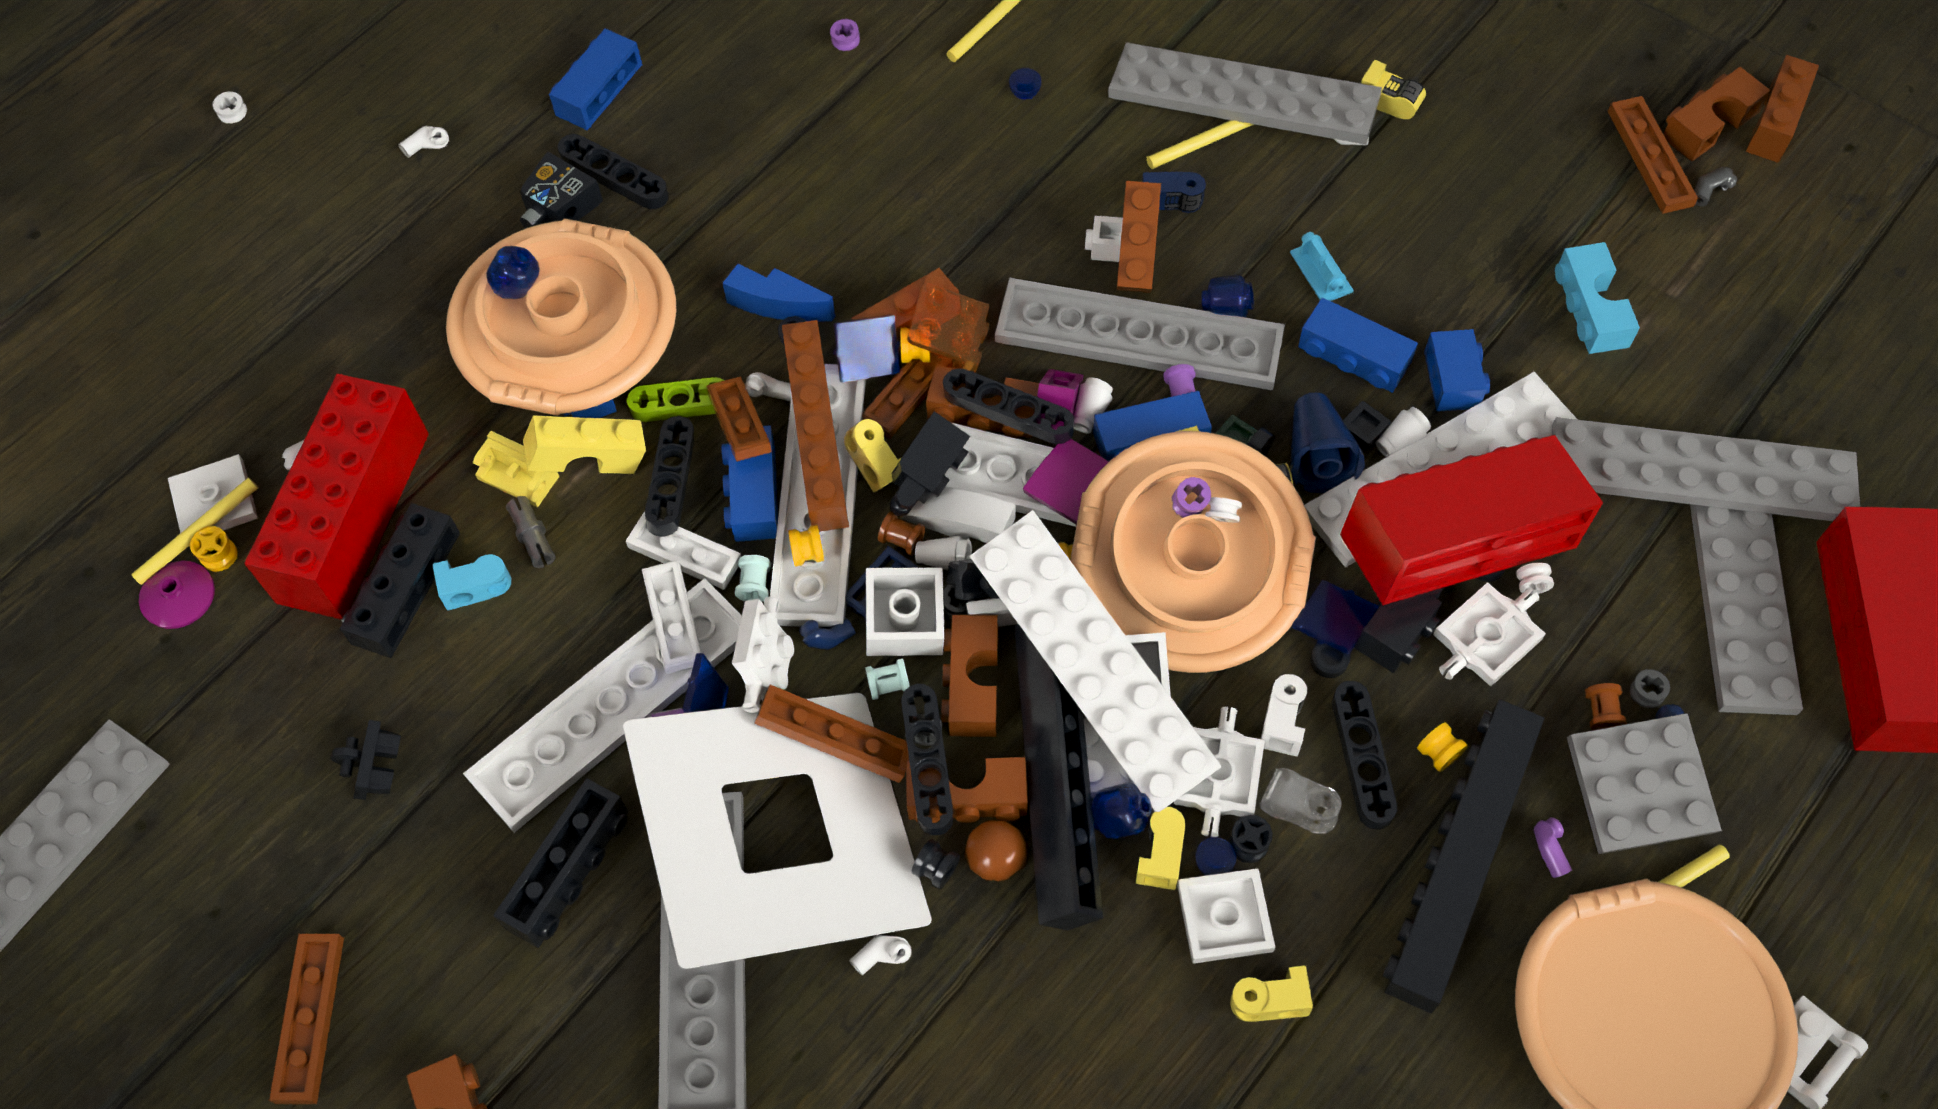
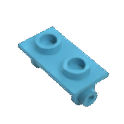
M1313 232L1303 235L1301 247L1290 250V254L1319 300L1323 297L1332 301L1353 293L1354 290L1323 244L1321 237L1317 234L1314 235Z

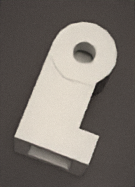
M1285 674L1275 680L1268 702L1261 739L1265 740L1264 749L1297 757L1303 742L1305 729L1294 725L1296 716L1303 707L1307 695V687L1305 682L1296 675Z

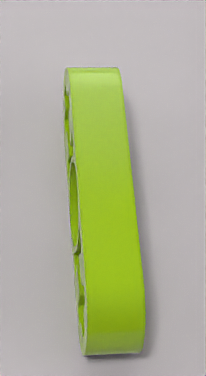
M712 377L638 386L628 394L627 405L632 417L635 420H641V422L667 420L676 416L693 417L716 414L708 396L707 385L725 380ZM682 393L689 396V400L684 405L675 406L670 403L671 398L676 394ZM694 393H699L700 402L696 401ZM659 397H662L665 406L660 407ZM642 400L649 401L646 408H640Z

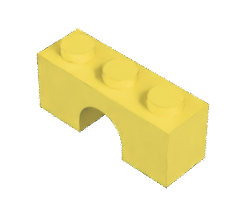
M533 416L523 438L527 471L564 472L567 464L574 459L595 457L597 458L599 473L634 474L646 452L641 420Z

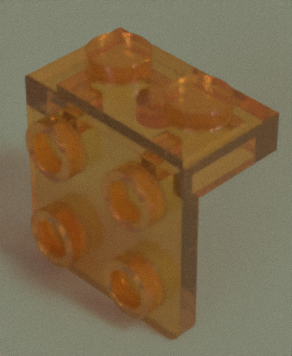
M925 283L920 289L907 340L911 345L954 359L953 368L955 369L961 368L976 372L982 356V352L978 351L979 345L984 342L989 329V323L985 321L990 305L942 287Z

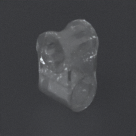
M1276 768L1259 805L1264 812L1274 818L1291 822L1312 833L1325 834L1335 827L1342 803L1340 796L1332 788L1304 778L1292 770ZM1319 806L1326 809L1323 814L1316 812Z

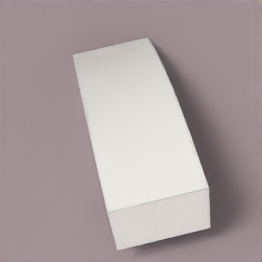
M945 487L938 498L931 494L924 504L918 500L906 516H900V519L916 525L918 523L923 524L927 529L950 537L961 536L963 540H969L971 537L988 543L1013 525L1016 518V504L972 491Z

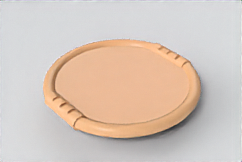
M570 219L543 223L523 229L500 240L479 256L467 269L457 284L449 303L446 320L447 342L455 365L463 377L476 390L489 398L491 402L555 416L581 411L601 405L625 393L643 379L657 364L666 350L675 325V290L671 277L659 257L645 243L631 235L629 231Z
M1179 431L1150 437L1130 446L1111 459L1098 472L1086 491L1082 493L1070 561L1125 635L1165 632L1168 670L1186 673H1207L1236 667L1254 659L1277 643L1290 629L1301 610L1305 609L1316 537L1313 535L1312 525L1300 495L1286 475L1271 460L1252 447L1227 436L1201 431ZM1190 477L1200 478L1210 487L1211 497L1227 498L1242 502V508L1237 510L1240 522H1221L1211 517H1206L1205 513L1211 509L1210 504L1200 514L1189 515L1183 518L1177 515L1172 508V495L1179 484ZM1191 492L1184 500L1186 503L1191 504L1195 501L1197 495Z
M1649 879L1569 895L1568 899L1550 912L1536 928L1522 955L1515 988V1010L1519 1033L1528 1059L1538 1078L1563 1109H1777L1781 1104L1791 1083L1798 1053L1797 1019L1788 986L1779 967L1760 940L1739 919L1713 901L1684 888L1650 881Z

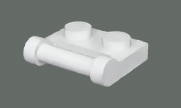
M1802 995L1794 1002L1798 1028V1053L1788 1092L1807 1108L1822 1109L1828 1101L1827 1093L1853 1059H1860L1868 1049V1044L1859 1035L1844 1029ZM1830 1040L1838 1049L1813 1082L1807 1084L1799 1076L1826 1041Z

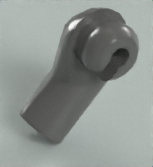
M1719 167L1702 175L1694 189L1698 197L1695 205H1707L1713 189L1718 186L1721 190H1727L1728 187L1733 188L1737 183V177L1733 174V170L1729 167Z

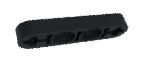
M570 134L564 136L559 141L558 151L561 159L596 179L599 184L648 209H658L667 203L669 199L667 186L664 179L581 135ZM598 160H605L609 162L607 166L602 169H594L591 167L593 163H595ZM624 174H632L635 176L634 179L628 183H621L617 181L619 177Z
M953 369L944 376V395L947 401L953 405L1053 444H1063L1069 441L1074 434V417L1068 409L966 369ZM961 383L966 384V388L960 387L958 391L953 389V386L958 387ZM992 393L998 394L1002 398V401L994 406H989L982 402L984 396ZM1022 406H1028L1035 413L1030 418L1022 419L1015 415V411ZM1059 421L1064 422V426H1059L1057 430L1052 429V425H1056Z
M681 416L671 417L663 422L661 426L645 508L646 527L651 534L659 537L673 534L680 525L694 447L693 424L689 419ZM676 432H681L679 444L673 441V436L676 435ZM669 457L682 459V462L676 466H667L663 463ZM670 484L677 487V490L672 494H661L658 492V489L663 485ZM661 507L667 508V516H665L664 521H658L661 516Z
M1345 681L1337 687L1334 693L1332 708L1353 796L1361 822L1368 828L1381 830L1390 825L1397 812V803L1369 692L1363 684L1357 681ZM1346 693L1351 694L1353 699H1359L1355 706L1356 717L1350 718L1352 714L1350 703L1343 701ZM1355 727L1363 728L1368 732L1370 741L1364 745L1356 744L1350 739L1349 731ZM1362 764L1375 766L1379 772V778L1375 781L1363 780L1358 774V767ZM1380 788L1383 790H1379L1376 795L1379 808L1387 809L1383 813L1382 818L1378 817L1375 811L1368 810L1373 803L1372 792Z
M914 684L904 691L901 704L917 820L920 828L925 833L938 836L946 833L951 828L954 818L936 694L931 687L925 684ZM916 697H922L925 702L926 720L918 721L916 707L913 705ZM923 731L932 733L936 738L934 745L927 749L918 748L913 742L915 736ZM928 768L938 770L941 773L940 781L934 786L923 785L918 779L923 770ZM937 796L938 810L940 813L946 814L940 816V822L932 823L931 817L924 816L930 815L931 812L929 797Z

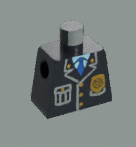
M547 152L521 187L520 194L527 211L520 217V222L525 228H529L543 223L562 221L563 219L580 220L603 201L597 180L552 153Z

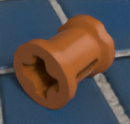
M889 512L881 524L878 541L883 544L890 542L906 549L907 554L913 556L917 542L922 541L924 538L925 525L918 523L915 526L899 519L893 512Z
M1601 683L1590 686L1585 690V696L1591 702L1593 719L1590 721V729L1593 731L1627 725L1626 717L1621 715L1619 696L1622 695V689L1620 685Z

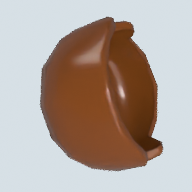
M989 820L976 827L968 836L965 857L970 869L982 879L1005 881L1020 869L1025 868L1029 846L1023 833L1007 821Z

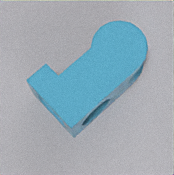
M493 554L481 556L474 563L452 568L447 560L432 564L438 596L447 610L500 596L511 585L512 578L503 560Z

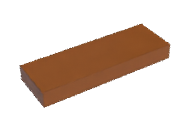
M930 346V363H923L920 359H912L910 363H906L862 413V420L871 419L878 422L884 431V436L891 439L928 395L935 366L951 368L953 366V359Z
M736 377L707 385L708 396L736 462L772 452L768 436L742 378Z

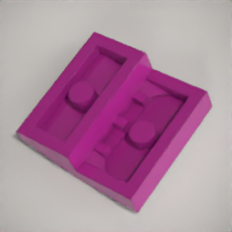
M1070 439L1063 444H1057L1022 489L1028 496L1077 525L1082 493L1086 491L1098 472L1109 461Z

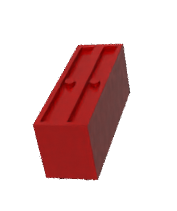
M336 374L244 563L276 604L341 620L345 612L351 607L429 435L405 388Z
M1555 435L1540 439L1531 438L1522 444L1508 448L1502 446L1492 452L1479 456L1469 455L1460 461L1450 464H1437L1421 472L1413 474L1404 473L1385 482L1368 483L1358 489L1340 536L1382 605H1386L1575 549L1581 542L1603 502Z
M1845 506L1816 543L1854 750L1938 753V509Z

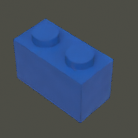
M1474 330L1431 332L1424 354L1436 411L1466 410L1481 403L1485 394H1488L1490 391V379L1488 373H1483L1481 365L1483 361V348L1481 343H1476Z

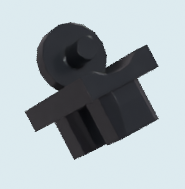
M972 559L949 563L946 581L947 584L956 587L955 598L961 600L984 597L999 598Z
M369 720L363 751L357 749L359 739L355 737H347L345 747L332 750L331 760L341 765L340 776L350 778L353 767H359L354 799L366 800L367 793L390 794L394 769L373 766L374 756L396 759L401 735L380 730V721Z

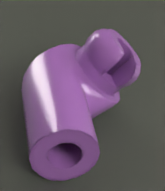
M1550 817L1546 821L1540 820L1535 825L1534 834L1547 868L1552 877L1557 878L1572 871V868L1557 838L1563 836V826L1559 820Z

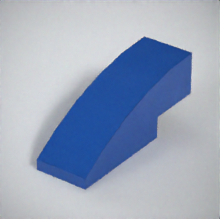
M737 264L722 283L727 303L750 313L780 320L791 316H798L806 321L817 320L818 322L832 321L835 318L833 296L776 268L766 278Z

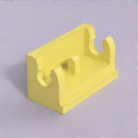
M493 431L489 432L487 440L473 460V464L480 466L475 474L478 480L516 498L518 496H525L529 499L530 504L539 507L559 478L558 472L527 471L524 446Z

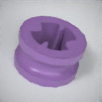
M842 19L836 21L831 26L830 35L832 43L837 49L849 51L860 43L859 29L854 21Z

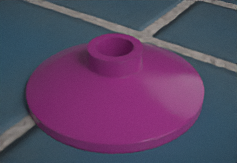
M191 561L168 563L143 584L139 594L140 610L143 616L157 627L165 629L185 627L197 621L209 609L215 594L214 580L210 573L198 563ZM176 586L173 591L169 592L170 589Z

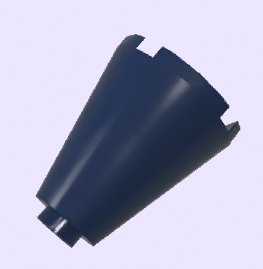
M1308 393L1300 397L1294 405L1290 471L1296 485L1297 482L1304 486V490L1311 493H1326L1353 476L1356 480L1361 476L1365 467L1363 451L1329 398L1322 393Z

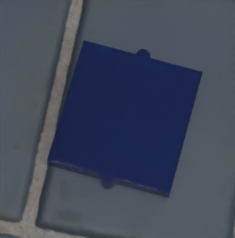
M891 314L834 323L836 349L833 354L837 356L840 382L900 373L898 347H900L901 343L897 341L895 315Z
M1322 580L1306 603L1305 609H1302L1293 622L1292 628L1317 639L1318 644L1325 643L1349 655L1357 644L1362 630L1377 612L1379 606L1354 595L1353 590L1346 591Z
M696 653L691 676L688 678V689L682 709L685 713L724 709L729 688L703 653Z

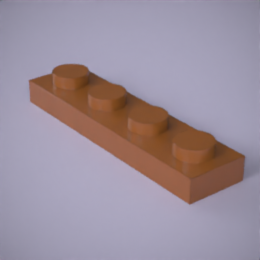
M1639 96L1611 103L1608 113L1662 214L1694 207L1698 197L1644 98Z
M771 684L769 685L754 724L900 783L904 778L906 761H909L906 740Z
M298 934L269 1099L274 1104H317L344 938L340 934Z

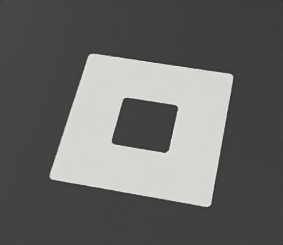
M860 693L807 699L874 727L866 698ZM742 707L631 719L624 722L625 739L677 962L680 967L684 969L924 927L931 923V915L920 878L912 874L915 862L890 779L754 724L759 711L751 713L745 711ZM798 774L809 775L814 784L833 858L827 862L747 874L743 872L722 796V787L726 784Z

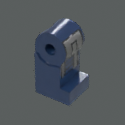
M1182 171L1146 172L1142 174L1141 182L1161 183L1159 210L1178 209L1182 212L1191 213L1197 211L1202 206L1206 182L1201 175Z

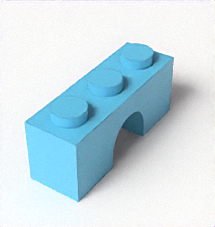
M1605 242L1565 248L1559 263L1555 267L1556 280L1559 284H1562L1566 294L1567 309L1574 314L1577 322L1578 337L1581 341H1584L1589 354L1630 348L1640 329L1628 299L1612 301L1601 297L1597 293L1607 291L1616 272Z

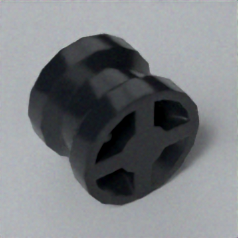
M1246 815L1238 819L1232 828L1229 838V847L1235 858L1244 863H1255L1264 858L1272 841L1270 825L1265 819L1257 815ZM1245 842L1252 843V844L1254 845V847H1253L1252 845L1243 844V843H1245Z
M930 839L917 856L912 868V874L917 877H927L931 880L932 886L941 890L953 875L959 863L960 854L955 851L947 852L940 847L938 841Z

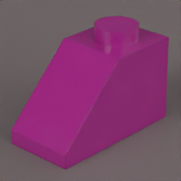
M1049 369L1039 383L1037 397L1062 406L1074 415L1078 391L1083 382L1084 375ZM1059 421L1056 425H1052V429L1057 430L1059 426H1064V422Z

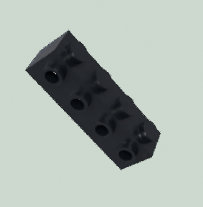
M411 503L406 513L399 517L395 532L388 545L383 546L380 550L376 566L370 576L363 580L359 596L352 608H349L342 618L340 630L351 645L392 658L435 580L432 564L446 560L460 534L450 515Z
M586 778L493 915L505 930L536 948H539L544 940H549L554 935L559 926L560 915L567 905H572L577 900L583 888L582 882L590 870L594 871L598 868L605 856V847L613 836L616 837L622 832L627 823V814L629 812L621 797Z

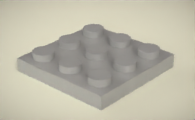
M1688 714L1572 734L1567 737L1598 854L1722 831Z

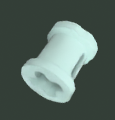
M744 555L738 560L741 575L740 584L735 588V596L742 601L759 598L763 602L769 596V591L766 588L767 573L772 568V563L764 556Z
M903 658L898 659L896 664L876 669H873L871 666L865 667L872 700L878 699L881 694L898 690L904 692L909 687Z

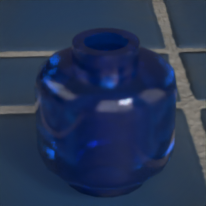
M505 246L497 251L486 273L487 282L498 296L505 299H520L527 295V292L537 281L540 267L536 258L527 249L518 246Z
M1242 275L1214 277L1209 281L1208 290L1202 291L1201 297L1204 311H1210L1218 315L1246 318L1249 310L1254 309L1252 283L1246 282Z
M1129 782L1099 790L1092 801L1094 827L1104 836L1111 839L1135 835L1144 831L1152 812L1149 797L1145 793H1141L1135 784Z

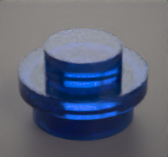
M1018 69L1011 74L1009 87L1016 97L1031 99L1041 88V76L1033 69Z
M1212 837L1200 843L1196 850L1195 861L1199 870L1207 876L1229 873L1235 866L1236 853L1228 841Z

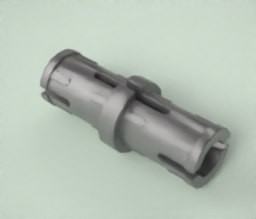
M518 496L521 510L518 509L514 498L507 503L506 509L517 527L515 534L518 541L525 544L533 566L542 568L544 564L540 554H543L547 565L555 560V554L545 538L546 529L542 521L536 519L529 499L525 496Z

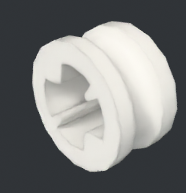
M224 92L214 99L213 108L222 122L232 124L245 117L247 108L239 94Z
M1211 497L1208 503L1211 509L1205 513L1206 517H1211L1221 522H1240L1237 510L1242 508V502L1227 498Z
M1531 563L1520 567L1516 572L1518 580L1521 581L1519 583L1520 592L1523 593L1527 588H1532V594L1535 592L1539 594L1553 588L1554 581L1549 576L1552 572L1550 565L1546 563Z

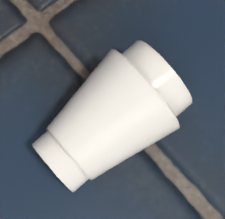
M1087 378L1085 383L1080 385L1073 415L1074 429L1082 433H1091L1094 426V415L1104 413L1113 400L1111 395L1113 388L1108 383L1097 378Z
M1411 407L1409 410H1402L1375 444L1378 450L1385 457H1388L1427 437L1426 432L1431 429V425L1426 416L1417 408Z
M961 536L918 541L915 549L917 563L948 570L950 562L971 559L970 555H972L971 541L963 540Z

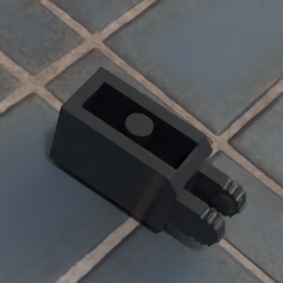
M935 411L891 473L893 483L900 487L889 503V509H891L894 515L906 516L918 500L924 504L931 494L938 498L950 480L945 476L950 466L957 470L969 452L963 447L971 436Z
M1444 588L1381 605L1362 630L1355 649L1392 673H1395L1402 662L1409 665L1421 648L1417 644L1418 640L1422 635L1428 639L1440 623V619L1436 617V614L1442 604L1438 599Z

